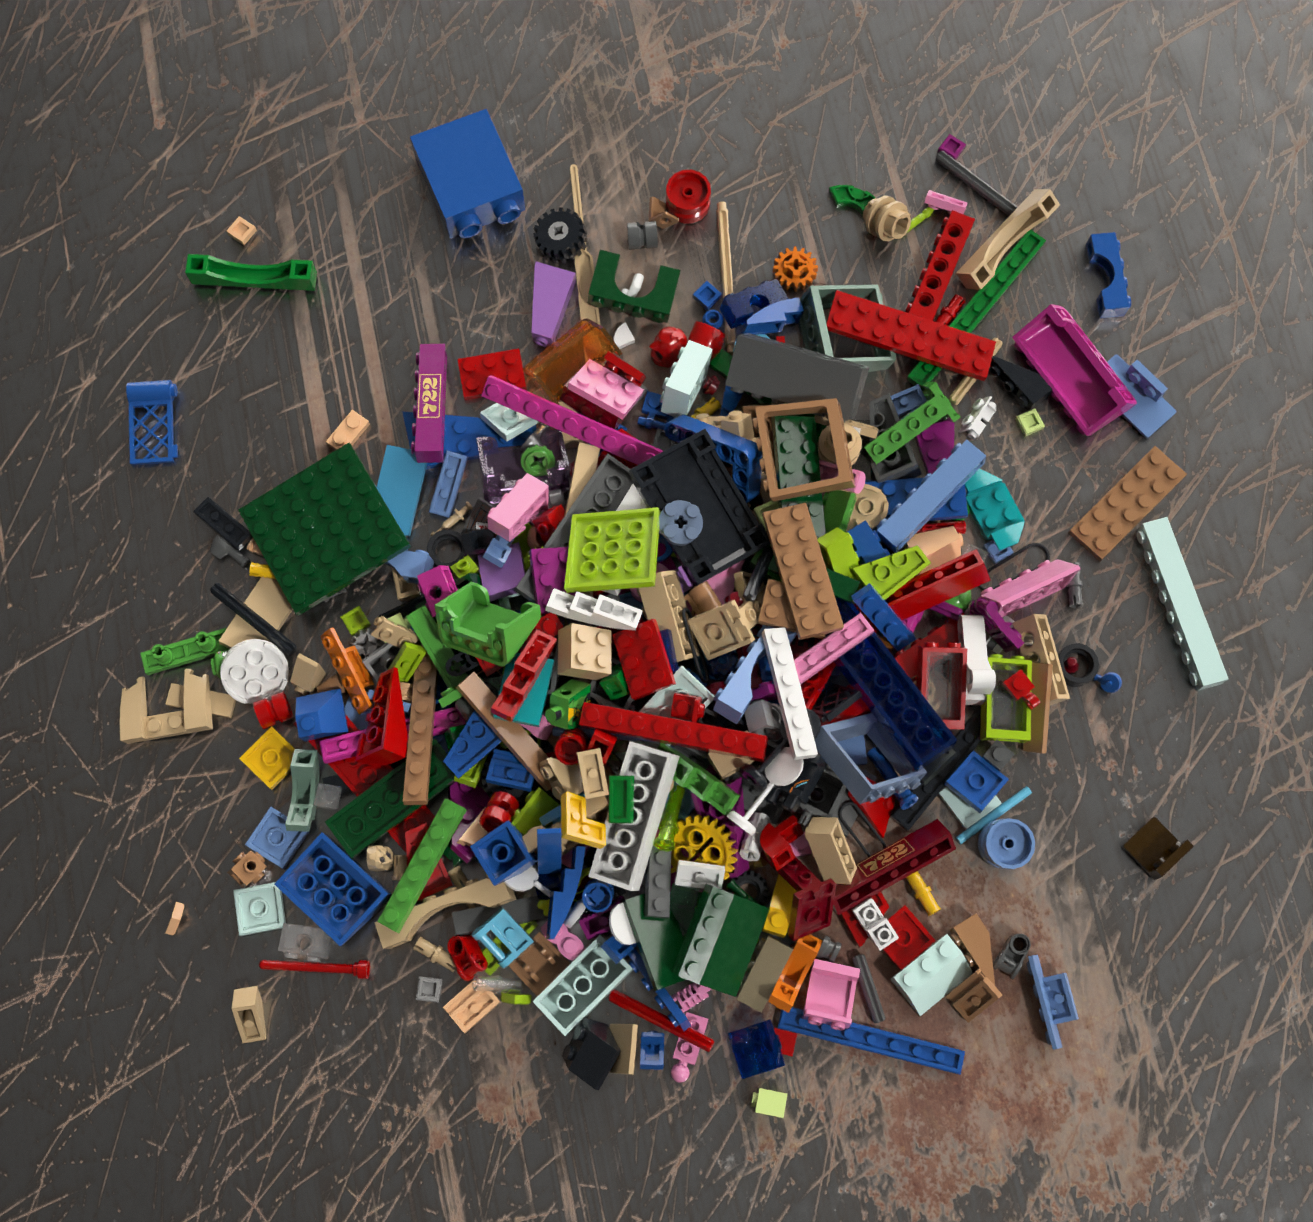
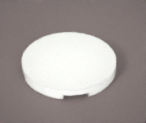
M249 639L234 645L226 653L221 663L220 675L226 692L232 698L244 704H253V702L264 698L269 701L272 695L284 690L288 682L289 667L284 653L276 645L266 640Z

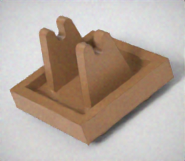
M541 932L533 938L534 942L508 965L536 996L540 995L571 964Z

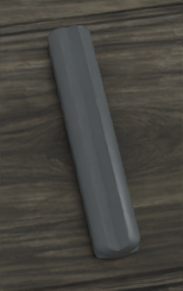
M864 954L854 956L852 960L855 968L860 969L859 981L874 1023L882 1022L885 1020V1015Z

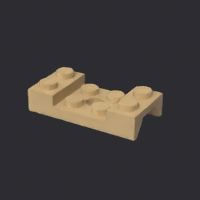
M609 795L586 799V819L604 824L609 810ZM561 822L552 825L551 829L561 828ZM544 826L533 827L527 834L522 836L529 853L537 852V829H546ZM561 838V856L581 843Z

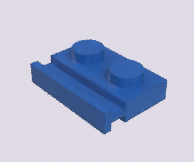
M494 749L486 782L531 792L535 778L512 752Z

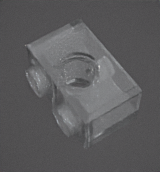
M283 923L278 951L284 953L285 958L298 959V955L307 956L306 961L320 963L321 959H328L332 938L321 928ZM308 937L310 939V946L302 950L300 942Z

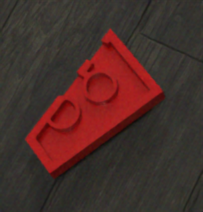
M866 777L872 785L877 784L873 780ZM849 791L848 795L851 800L863 811L880 837L884 838L891 810L895 804V795H891L888 798L881 797L873 803L868 801L859 804Z

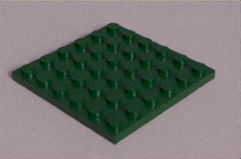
M350 442L238 509L297 616L412 547Z

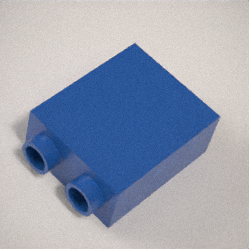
M487 109L410 136L415 159L449 238L458 235L461 238L473 237L482 230V226L496 221L500 224L513 222L520 216L522 211L526 210L523 189Z

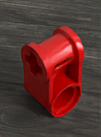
M471 934L453 936L449 939L447 944L448 952L454 961L459 976L463 980L470 981L476 973L487 969V960L478 945V941Z

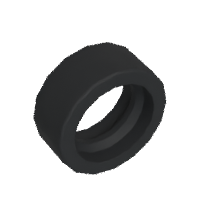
M441 530L429 539L427 552L434 561V567L439 565L449 566L451 573H453L450 567L465 557L462 535L459 532ZM444 540L456 541L461 548L459 557L450 563H444L437 559L435 549L440 542Z
M1080 643L1070 644L1064 647L1058 654L1064 679L1068 686L1082 687L1088 684L1098 673V656L1087 645ZM1078 653L1084 656L1089 662L1088 673L1079 678L1068 674L1064 668V660L1067 655Z

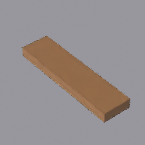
M1032 662V683L1035 688L1031 692L1037 696L1041 703L1031 710V741L1023 743V751L1046 753L1053 664Z

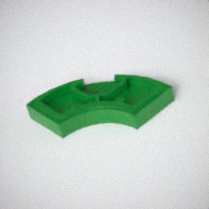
M852 185L829 187V193L836 207H851L857 210L862 217L868 202L875 199L870 192L854 188Z

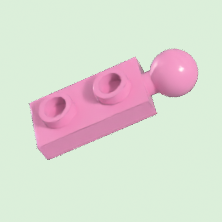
M686 1012L685 1016L691 1024L689 1028L704 1035L709 1019ZM680 1037L673 1054V1059L679 1060V1062L671 1069V1077L678 1083L685 1082L688 1079L690 1073L687 1065L695 1066L700 1050L699 1047Z

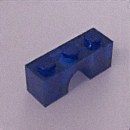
M777 279L772 281L766 280L753 288L747 287L739 293L726 295L719 310L729 327L733 329L744 325L753 315L752 305L763 309L773 303L789 298Z

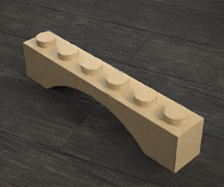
M1034 189L956 272V275L966 289L981 290L995 275L998 263L1008 249L1025 233L1048 219L1060 206L1051 189Z
M486 874L487 878L480 881L478 879L465 882V887L457 889V887L444 891V895L440 897L433 895L424 898L422 904L414 906L400 933L389 929L377 921L375 922L382 948L392 949L412 941L424 922L446 907L460 903H478L496 908L516 900L514 891L504 882L494 886Z

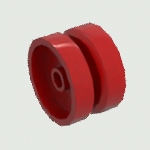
M692 169L681 170L668 180L666 186V209L668 213L679 218V222L684 224L696 223L702 220L710 208L711 185L707 177L701 172Z

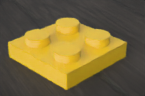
M271 726L239 759L273 790L291 772L290 765L295 748Z

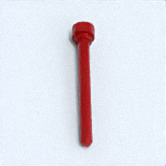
M262 960L259 962L260 969L347 973L357 976L358 979H368L370 975L369 960H359V962L354 964Z

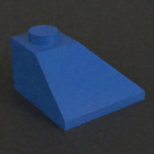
M341 689L296 697L295 717L298 735L304 742L349 732Z
M509 820L470 846L494 886L523 873L538 862L536 854L534 852L529 853L522 839V834Z

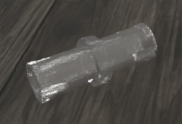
M475 975L473 978L476 981L472 983L474 991H492L493 994H499L500 992L519 994L521 991L520 988H517V986L521 987L520 978H502L501 975H494V977Z

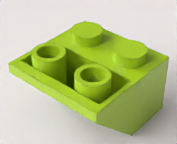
M538 787L536 791L532 790L525 799L527 803L522 810L518 808L515 815L511 817L512 824L524 836L531 828L542 825L539 818L559 806V804ZM550 822L544 827L549 829L553 823Z

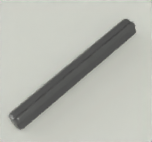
M941 151L936 156L935 160L1005 214L1010 216L1016 210V205L946 152Z

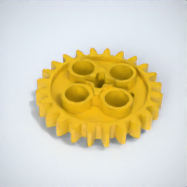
M700 814L696 815L694 820L691 816L686 818V822L683 819L680 820L678 826L675 825L671 828L673 833L666 835L670 841L664 843L665 847L672 848L671 864L673 868L671 873L677 871L679 860L691 861L698 854L700 848L712 837L713 842L694 862L725 866L724 879H728L730 877L728 872H732L735 869L731 864L738 860L732 856L738 852V849L731 848V845L736 840L728 839L732 832L725 833L723 831L726 826L725 824L718 827L717 818L710 822L709 815L705 816L703 820ZM696 831L702 834L703 841H699L696 838ZM712 847L719 850L720 857L713 854ZM681 848H685L688 851L689 857L683 856Z

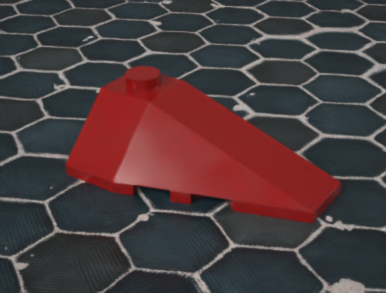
M396 667L380 674L372 698L375 705L371 713H367L365 721L369 723L365 734L361 733L358 741L356 762L392 764L405 758L408 734L398 668Z

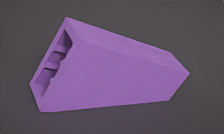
M536 261L534 267L532 339L539 346L553 347L576 284V275L574 272Z

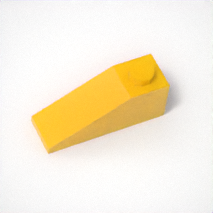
M779 873L769 904L770 910L762 932L784 938L790 923L793 893L797 891Z

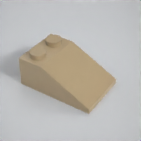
M610 1024V1030L621 1052L609 1073L634 1075L638 1025Z

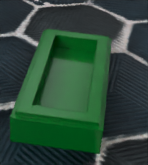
M609 776L608 823H633L634 776Z

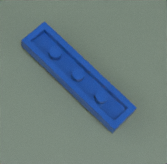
M870 583L851 595L856 605L897 651L916 640L914 633Z
M634 949L628 954L631 959L628 964L635 973L640 971L644 977L641 981L647 990L650 991L653 989L644 961L638 951ZM663 988L654 991L657 994L654 999L661 1009L665 1007L668 1009L670 1014L667 1017L675 1028L680 1025L683 1031L687 1030L691 1024L667 990Z

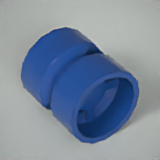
M591 878L586 883L583 891V904L592 912L605 911L612 903L614 887L612 884Z

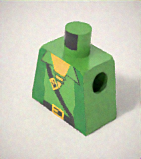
M571 679L552 692L550 696V709L545 712V717L550 724L564 729L581 727L579 722L583 703H590L591 684Z

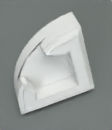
M626 322L619 326L615 332L614 346L616 351L635 343V339Z

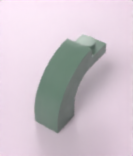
M295 749L290 765L292 798L285 826L286 831L309 832L311 822L315 819L318 803L317 750Z

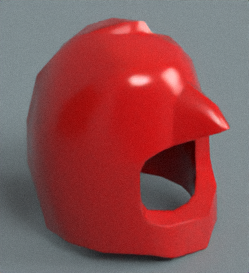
M696 321L688 341L691 340L713 349L711 360H713L723 346L725 334L713 326Z
M671 326L661 329L656 335L654 342L649 346L651 348V360L656 365L667 368L672 367L674 362H678V354L681 347H686L688 343L684 332L679 328ZM655 351H658L662 355L663 359L657 357Z

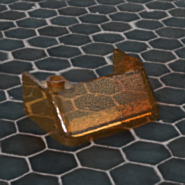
M586 318L574 325L527 363L523 368V372L547 400L560 405L558 400L561 397L564 385L576 372L580 371L589 359L605 362L604 357L608 351L618 356L623 353L603 326Z

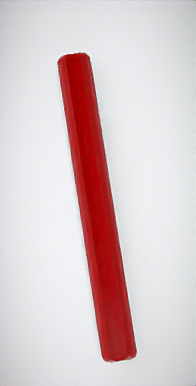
M615 989L609 995L608 1000L619 1007L707 1052H710L714 1045L713 1039L691 1028L683 1031L680 1025L675 1028L666 1015Z

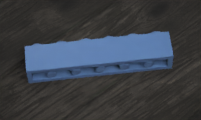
M967 439L963 444L958 443L952 449V455L948 459L943 458L936 466L937 470L933 474L928 473L922 480V485L918 489H912L906 497L907 500L903 504L899 503L892 510V515L888 519L884 518L877 525V534L880 540L894 553H897L985 464L986 455Z

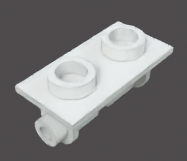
M991 396L976 400L972 406V412L963 419L962 427L958 431L959 433L967 431L968 437L971 439L980 436L986 426L981 419L986 423L989 422L996 411V404L990 401Z

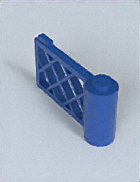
M172 380L127 383L130 464L174 463V458H178V445H174L173 400L178 394L176 384H173ZM159 406H167V413L161 419L154 414ZM144 407L148 412L141 420H138L135 417V408ZM153 415L159 422L150 430L143 423ZM163 424L167 427L168 433L160 439L154 433ZM142 425L148 433L141 440H138L135 437V432ZM153 435L159 442L150 450L144 443ZM162 445L168 448V457L159 458L154 453ZM143 446L149 453L143 459H136V451Z

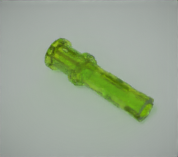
M675 785L670 791L664 819L658 827L659 835L654 841L655 847L662 851L668 852L675 848L674 838L679 831L677 820L685 789L679 785L676 786V791H674Z

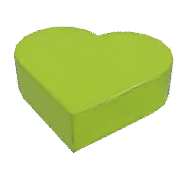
M501 992L500 1001L509 1004H530L531 994Z

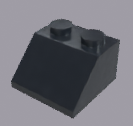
M583 1017L580 1025L575 1028L570 1043L564 1048L562 1057L569 1071L593 1089L599 1091L621 1051L608 1024Z

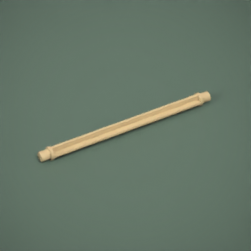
M718 202L716 215L719 234L725 347L727 352L733 355L736 341L728 209H726V202Z

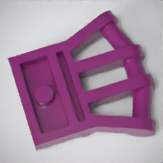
M979 598L971 602L970 615H982L984 617L985 631L1005 653L1019 649L1024 644L1021 640V634L1015 628H1010V625L1013 623L1005 622L998 613V604L995 601Z

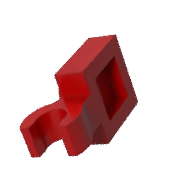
M1021 669L1002 683L1015 701L1022 698L1030 710L1041 703L1037 696L1031 692L1035 686Z

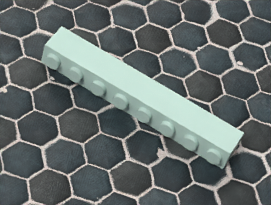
M1168 517L1143 523L1137 530V539L1143 545L1145 561L1150 564L1152 569V580L1159 588V598L1161 603L1165 604L1167 620L1172 624L1175 631L1174 639L1181 647L1183 663L1188 666L1190 672V682L1197 691L1221 685L1228 680V676Z

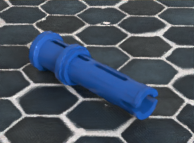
M878 747L868 751L867 756L885 781L899 777ZM906 789L901 794H892L899 801V806L902 810L910 808L918 801V796L913 794L910 789Z

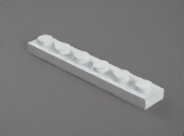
M786 628L764 629L762 637L793 760L815 758L818 753Z

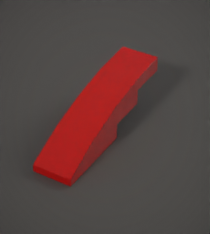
M536 629L515 661L514 669L503 684L502 692L491 707V713L509 722L513 721L557 642L556 638Z

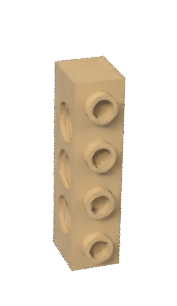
M1032 614L1013 622L1014 628L1021 634V640L1024 642L1020 647V656H1024L1025 660H1032V662L1039 663L1040 658V663L1053 664L1050 706L1070 699L1047 616L1044 614Z

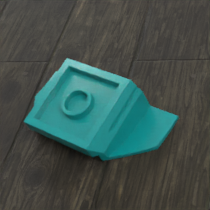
M979 469L965 483L967 504L984 539L988 541L993 539L998 550L1001 551L1018 544L1025 521L1008 488L1002 482L1003 480Z

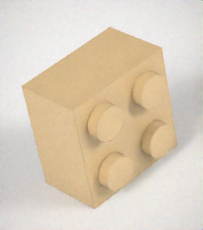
M573 623L558 630V674L597 681L611 675V630Z

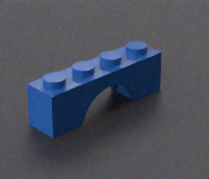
M1115 232L1091 234L1086 243L1089 263L1100 266L1109 278V286L1103 289L1096 299L1099 317L1125 316L1131 307V297L1127 295L1126 290L1128 281L1123 274L1124 261L1123 258H1120V241L1117 240Z

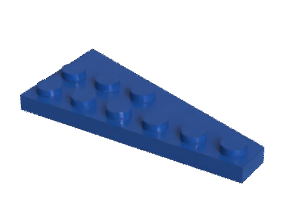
M402 411L411 449V443L415 442L412 424L416 423V418H414L413 412ZM445 415L443 461L446 451L465 455L468 457V460L518 450L530 435L536 431V425L506 442L481 418ZM443 462L427 463L426 470L441 467Z

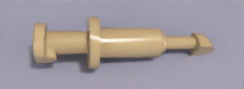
M467 501L461 510L458 511L455 508V513L444 521L442 527L436 532L450 529L460 519L464 521L463 515L469 510H473L471 504Z

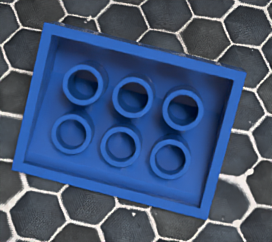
M323 832L274 884L340 947L376 915L392 896L355 859H352L342 847Z

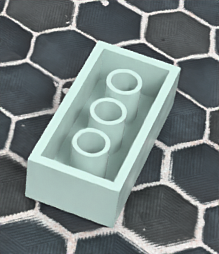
M601 935L532 1001L565 1037L581 1023L583 1017L586 1018L633 971V968L624 959L616 964L601 948L603 943L606 942Z

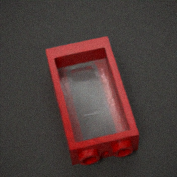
M925 642V646H918L916 727L920 729H965L968 648L961 647V643L947 642V646H939L938 642Z

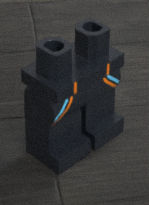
M817 755L815 758L803 759V770L800 776L789 785H774L764 799L768 803L777 805L782 795L786 797L782 806L786 810L795 813L801 803L807 804L808 797L813 792L827 764L823 758Z

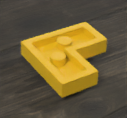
M566 791L561 795V838L601 849L606 846V825L586 819L585 797Z

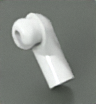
M635 274L630 289L624 288L622 293L635 297L641 289L644 280L643 275Z

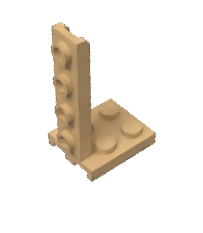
M766 585L759 590L753 602L745 601L738 607L736 601L732 600L688 620L708 661L750 644L755 640L750 629L758 623Z

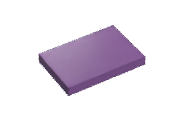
M519 542L509 546L512 550L502 568L483 558L484 553L478 555L482 586L488 590L490 602L517 593L514 589L526 573Z

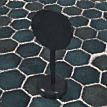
M806 708L815 740L820 733L821 722L819 716L814 711ZM783 719L780 723V732L784 740L757 769L750 764H743L739 768L744 778L761 791L767 787V780L761 774L762 771L789 743Z

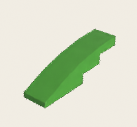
M660 743L657 749L680 756L673 780L681 787L688 788L702 801L709 802L723 815H728L740 795L682 753L665 743Z

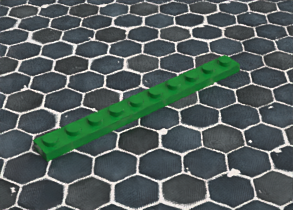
M1029 230L995 270V275L974 295L950 324V327L972 333L1044 246L1046 240L1034 231ZM920 361L906 380L914 386L919 384L921 390L924 391L922 385L928 381H933L942 368Z

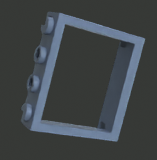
M878 712L821 726L820 733L814 740L819 754L859 804L868 801L873 803L881 797L888 798L894 793L901 794L906 789H916L921 785L920 781L927 773ZM867 734L901 776L872 785L838 742Z

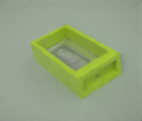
M991 654L987 658L991 669L995 671L996 684L990 695L986 694V701L981 705L980 740H999L1017 743L1031 741V710L1022 698L1015 701L1002 683L1020 669L1032 682V660H1025L1024 656H1011V659L1003 658V655Z

